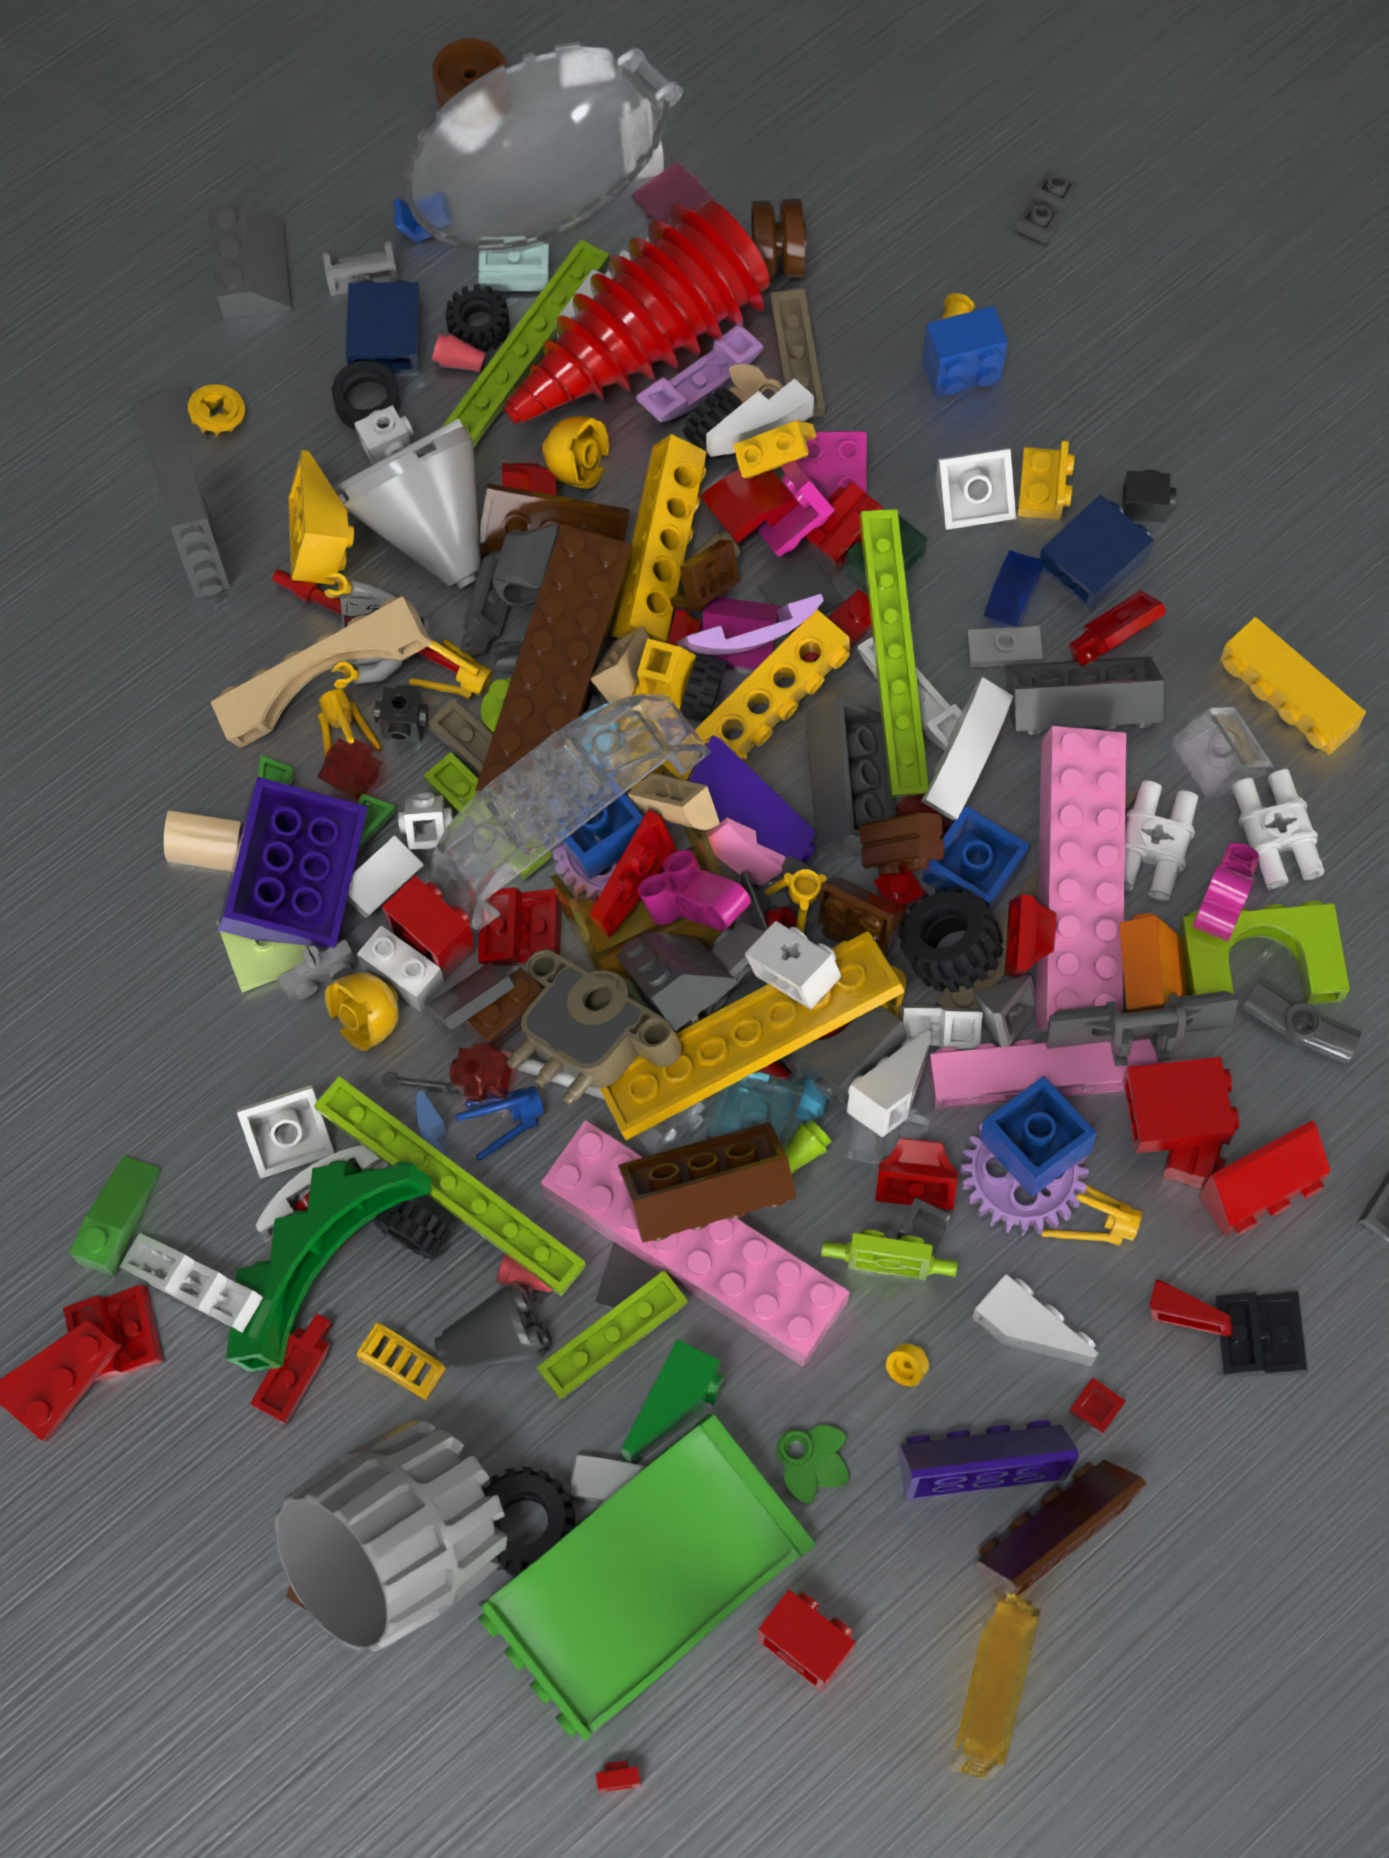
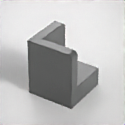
M915 1198L898 1231L897 1240H901L902 1236L922 1238L925 1240L924 1244L933 1245L932 1255L934 1256L948 1228L951 1215Z

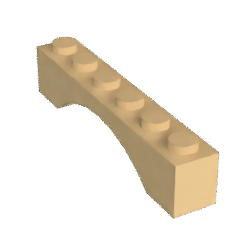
M404 596L388 599L380 605V609L367 616L355 617L342 630L336 633L325 634L319 637L311 647L288 654L280 664L255 672L251 680L240 686L236 685L224 689L220 693V697L210 701L227 740L242 748L272 732L280 714L292 697L309 681L324 671L333 668L339 662L379 658L402 661L431 645L432 642L415 606Z

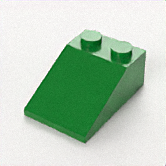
M678 1339L676 1340L621 1448L623 1462L638 1463L702 1415L708 1403L715 1406L724 1388L721 1360Z

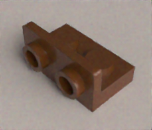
M719 540L680 566L684 590L670 599L671 606L685 607L687 611L691 612L702 610L707 607V603L711 600L725 595L729 588L740 582L733 540Z

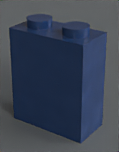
M398 280L395 282L375 283L373 281H362L360 283H348L346 359L348 365L356 361L370 360L382 363L391 369L393 374L420 373L422 301L418 282Z
M1100 494L1041 548L1038 567L1087 609L1092 611L1150 556L1154 539L1143 525L1135 524L1129 519L1118 504L1113 501L1109 502Z

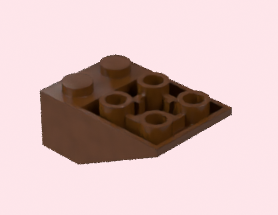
M839 877L825 881L821 886L818 929L822 931L826 938L837 943L845 940L850 941L869 931L887 959L898 939L899 929L903 928L901 921L904 915H907L908 910Z

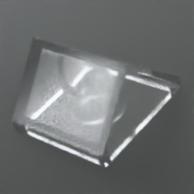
M1208 708L1171 740L1173 747L1209 802L1232 791V785L1235 782L1246 778L1254 780L1274 768L1236 708Z

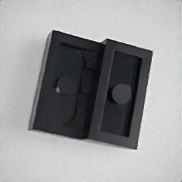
M1298 1291L1257 1295L1256 1292L1216 1296L1217 1309L1231 1316L1232 1323L1231 1336L1220 1335L1224 1376H1274L1308 1373L1301 1303Z

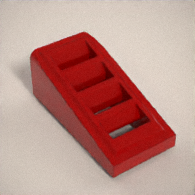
M1155 1280L1149 1304L1154 1321L1227 1337L1231 1336V1316L1163 1281Z

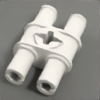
M1288 769L1275 771L1268 776V782L1272 789L1276 806L1268 808L1262 806L1252 778L1239 780L1232 785V790L1241 812L1238 824L1244 829L1249 846L1259 854L1258 864L1268 890L1280 888L1288 883V877L1279 855L1280 852L1288 850L1294 852L1303 880L1316 879L1325 872L1315 845L1318 834L1316 831H1313L1306 812L1307 803L1302 798H1298Z
M1142 781L1134 807L1125 815L1124 891L1133 890L1141 862L1156 866L1149 896L1159 901H1169L1177 874L1187 864L1185 860L1190 840L1195 835L1192 821L1198 796L1190 791H1178L1170 819L1155 816L1162 786L1153 781ZM1152 837L1159 838V844L1151 843Z

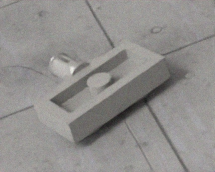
M346 940L336 944L335 949L329 948L321 952L314 946H308L310 952L308 953L306 948L302 952L304 961L278 977L282 989L290 1002L297 998L305 999L313 995L318 990V986L331 979L336 981L351 972L352 967L357 964Z

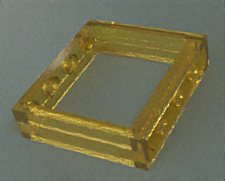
M1007 1595L1006 1600L998 1598L983 1623L949 1768L951 1771L991 1781L1005 1767L1040 1615V1609L1031 1607L1032 1602L1020 1599V1596Z

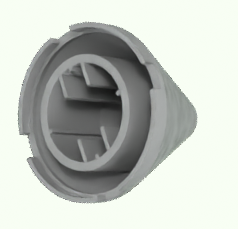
M465 426L431 440L432 443L416 451L413 449L348 487L345 490V495H338L350 514L447 585L452 586L457 583L459 589L476 581V572L481 568L473 439Z

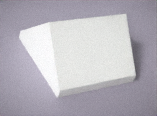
M1010 448L938 458L935 487L946 530L1016 519Z
M312 1085L236 1109L260 1179L323 1159L335 1153L324 1117L314 1108L318 1098Z

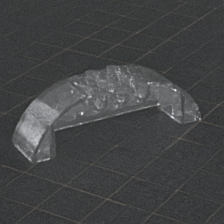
M640 694L604 704L583 714L555 732L490 782L460 810L438 841L431 860L430 880L444 895L443 899L451 908L457 905L468 915L471 920L469 923L470 929L475 935L501 915L490 899L492 894L666 760H669L682 776L712 752L667 695Z

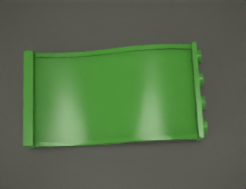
M707 1414L695 1424V1427L624 1483L537 1559L487 1599H483L477 1604L483 1612L478 1617V1620L492 1638L500 1633L509 1647L503 1652L516 1669L520 1671L523 1667H526L535 1680L529 1684L544 1704L550 1700L553 1701L561 1712L555 1719L570 1738L577 1733L586 1741L592 1732L648 1688L745 1600L798 1557L804 1556L816 1546L811 1537L714 1414Z

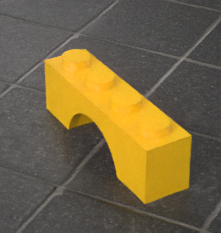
M647 638L637 671L641 689L637 717L627 738L621 744L615 746L608 769L609 774L621 789L632 791L652 773L662 774L663 767L661 763L667 757L687 683L697 656L682 647Z

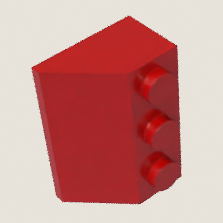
M1311 1120L1210 1175L1199 1198L1223 1236L1233 1231L1237 1235H1241L1258 1224L1256 1219L1269 1213L1271 1217H1274L1291 1206L1290 1200L1302 1194L1304 1199H1307L1325 1187L1323 1182L1331 1170L1316 1124Z

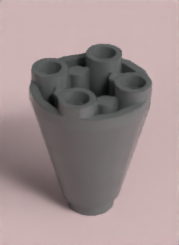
M516 1281L505 1285L443 1330L442 1335L434 1340L438 1357L445 1368L450 1366L463 1368L536 1360L543 1357L545 1347L552 1345V1338L547 1325L544 1322L539 1323L534 1309L538 1307V1300L531 1285L522 1287Z

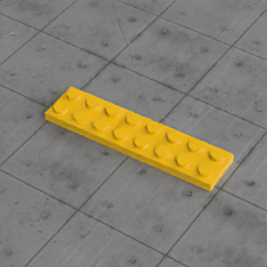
M867 931L832 950L837 958L835 963L841 978L811 1010L770 984H767L677 1032L676 1036L681 1043L682 1053L674 1064L667 1067H659L638 1055L616 1082L605 1088H599L625 1140L627 1141L904 993L901 982L870 932Z

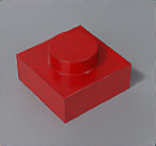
M906 866L900 867L901 874L881 876L873 880V887L879 897L904 909L910 907L913 902L918 903L922 901L921 896L925 894L913 873L907 871Z
M1092 1377L1068 1413L1102 1436L1126 1400Z
M628 1760L604 1764V1772L595 1773L599 1794L641 1787L638 1767H629Z

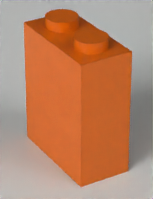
M1150 913L1137 914L1132 917V920L1119 922L1127 1011L1139 1012L1161 1008L1168 1002L1169 995L1177 994L1178 997L1188 996L1182 937L1158 916Z

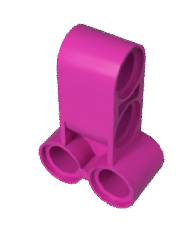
M1235 842L1227 846L1220 865H1217L1192 928L1229 942L1254 882L1252 877L1259 861V854L1255 849L1246 844Z
M685 849L678 850L669 855L663 863L664 872L647 877L638 887L639 895L652 922L659 925L671 923L680 916L716 930L724 931L751 905L750 896L740 884L701 870L694 853Z

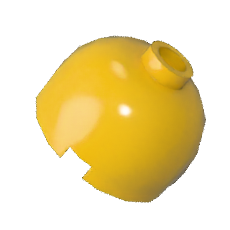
M569 416L556 423L543 443V454L548 470L556 476L560 483L571 487L590 489L599 482L605 471V467L598 468L602 461V455L608 456L609 454L608 433L602 421H596V418Z
M358 972L337 979L325 990L328 1013L331 1019L339 1017L340 1022L345 1028H341L338 1031L353 1047L366 1051L382 1043L395 1029L398 1023V994L390 983H385L381 978L371 973Z

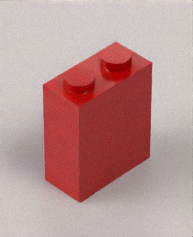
M1222 1057L1127 1067L1123 1077V1085L1135 1154L1228 1144L1235 1130L1239 1129L1238 1111L1236 1106H1230L1228 1095L1229 1092H1232L1231 1073L1229 1069L1223 1068Z

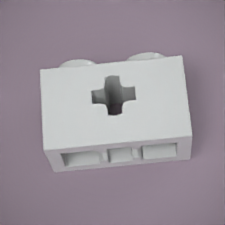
M777 921L745 953L755 976L810 1010L841 978L835 963L836 955L830 948L822 943L816 945L810 942L799 929L795 927L789 929Z
M383 926L376 930L357 953L364 972L381 978L385 983H390L400 998L420 1012L424 1010L425 1005L433 999L445 984L440 967Z

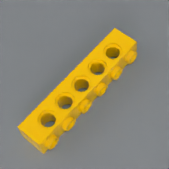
M672 434L652 447L631 543V564L620 595L611 636L618 639L641 626L652 640L665 643L669 639L672 626L671 618L675 608L671 606L670 599L679 593L677 590L681 577L680 566L686 563L684 559L685 552L693 535L691 524L693 515L700 502L697 496L700 483L706 474L704 463L707 451Z
M817 609L661 763L665 776L686 781L706 740L712 735L720 738L745 762L747 759L746 754L755 745L758 747L763 745L772 735V728L781 719L783 721L789 719L797 710L798 702L807 693L812 695L821 687L824 682L823 677L832 668L838 669L846 662L850 655L849 636ZM810 652L820 655L814 662L802 660V657ZM782 678L794 680V683L787 688H780L776 685ZM759 703L769 706L761 714H755L750 711L754 705ZM731 729H739L743 732L735 740H729L724 737Z

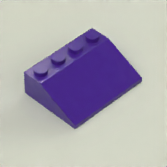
M257 777L250 792L217 930L252 940L335 949L368 807Z
M1049 1420L1030 1422L1026 1424L1027 1429L1011 1431L1009 1425L993 1426L986 1429L987 1434L973 1436L970 1435L969 1430L953 1431L946 1434V1439L933 1441L930 1440L929 1435L909 1437L906 1439V1444H901L898 1450L905 1500L1065 1481L1079 1458L1078 1449L1062 1424L1051 1426Z

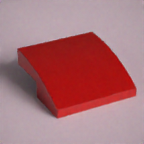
M739 469L722 478L700 495L701 499L737 543L765 520L773 527L800 504L773 470L746 479L742 477Z
M516 887L481 891L478 962L484 965L492 963L496 966H526L530 956L540 950H550L560 955L562 893L557 888L521 892Z
M140 1284L107 1297L96 1295L63 1308L68 1333L86 1320H94L122 1344L121 1348L94 1382L131 1373L164 1362L147 1286Z

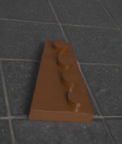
M487 483L479 526L480 554L485 555L490 551H501L505 536L510 531L521 529L524 532L550 525H556L560 530L561 524L624 541L630 509Z

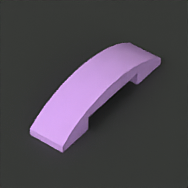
M736 326L724 334L721 341H714L713 350L671 380L667 381L665 378H661L638 394L636 400L660 422L682 416L698 407L697 404L701 400L704 402L709 393L714 394L716 389H722L731 383L729 367L736 364L750 365L762 352L764 345L743 326Z
M818 594L787 604L777 610L781 622L729 639H725L720 625L686 636L678 641L677 645L691 653L704 655H725L751 650L765 645L799 626L817 610L824 600L822 594Z

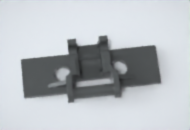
M1228 991L1180 997L1177 994L1169 995L1168 1002L1161 1008L1130 1013H1121L1120 1010H1116L1115 1001L1107 1002L1103 1006L1055 1011L1053 1015L1049 1016L1046 1048L1110 1041L1115 1067L1128 1065L1127 1055L1130 1054L1132 1041L1149 1039L1155 1050L1157 1061H1169V1051L1174 1050V1043L1178 1039L1183 1038L1185 1032L1232 1027L1239 1000L1238 995L1231 994Z

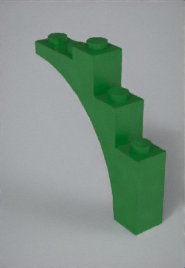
M336 1160L331 1161L329 1165L312 1168L308 1210L294 1211L290 1216L275 1218L270 1261H257L254 1263V1266L237 1269L235 1282L255 1291L263 1299L243 1332L230 1327L226 1360L248 1372L283 1367L288 1337L299 1306L313 1280L332 1254L355 1231L378 1214L403 1201L430 1194L432 1178L410 1162H397L393 1167L383 1169L367 1168L358 1171L352 1167L351 1163Z

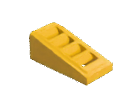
M376 1322L356 1353L359 1362L425 1402L447 1369L440 1361L379 1322ZM383 1339L388 1341L378 1359L373 1357L372 1355ZM398 1347L402 1352L392 1368H390L386 1364ZM412 1356L416 1358V1361L406 1377H404L400 1373ZM426 1364L431 1368L420 1386L413 1382Z

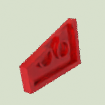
M650 809L645 814L589 913L598 932L609 939L641 899L638 892L641 882L649 876L660 874L664 870L663 863L665 859L677 851L661 816Z
M86 1320L1 1378L0 1405L41 1441H48L121 1348L122 1344L94 1320Z

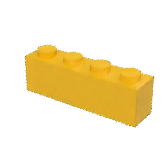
M1256 616L1225 644L1220 661L1227 672L1234 677L1241 678L1250 686L1251 691L1258 699L1267 701L1278 711L1280 717L1287 724L1295 725L1306 735L1308 742L1315 748L1322 749L1330 756L1359 728L1366 711Z

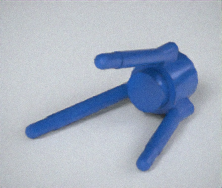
M531 1086L508 1093L467 1100L465 1102L467 1108L481 1107L458 1113L455 1119L462 1121L508 1109L513 1122L521 1121L519 1125L476 1155V1159L481 1161L525 1130L536 1127L537 1122L535 1118L544 1115V1109L536 1088Z

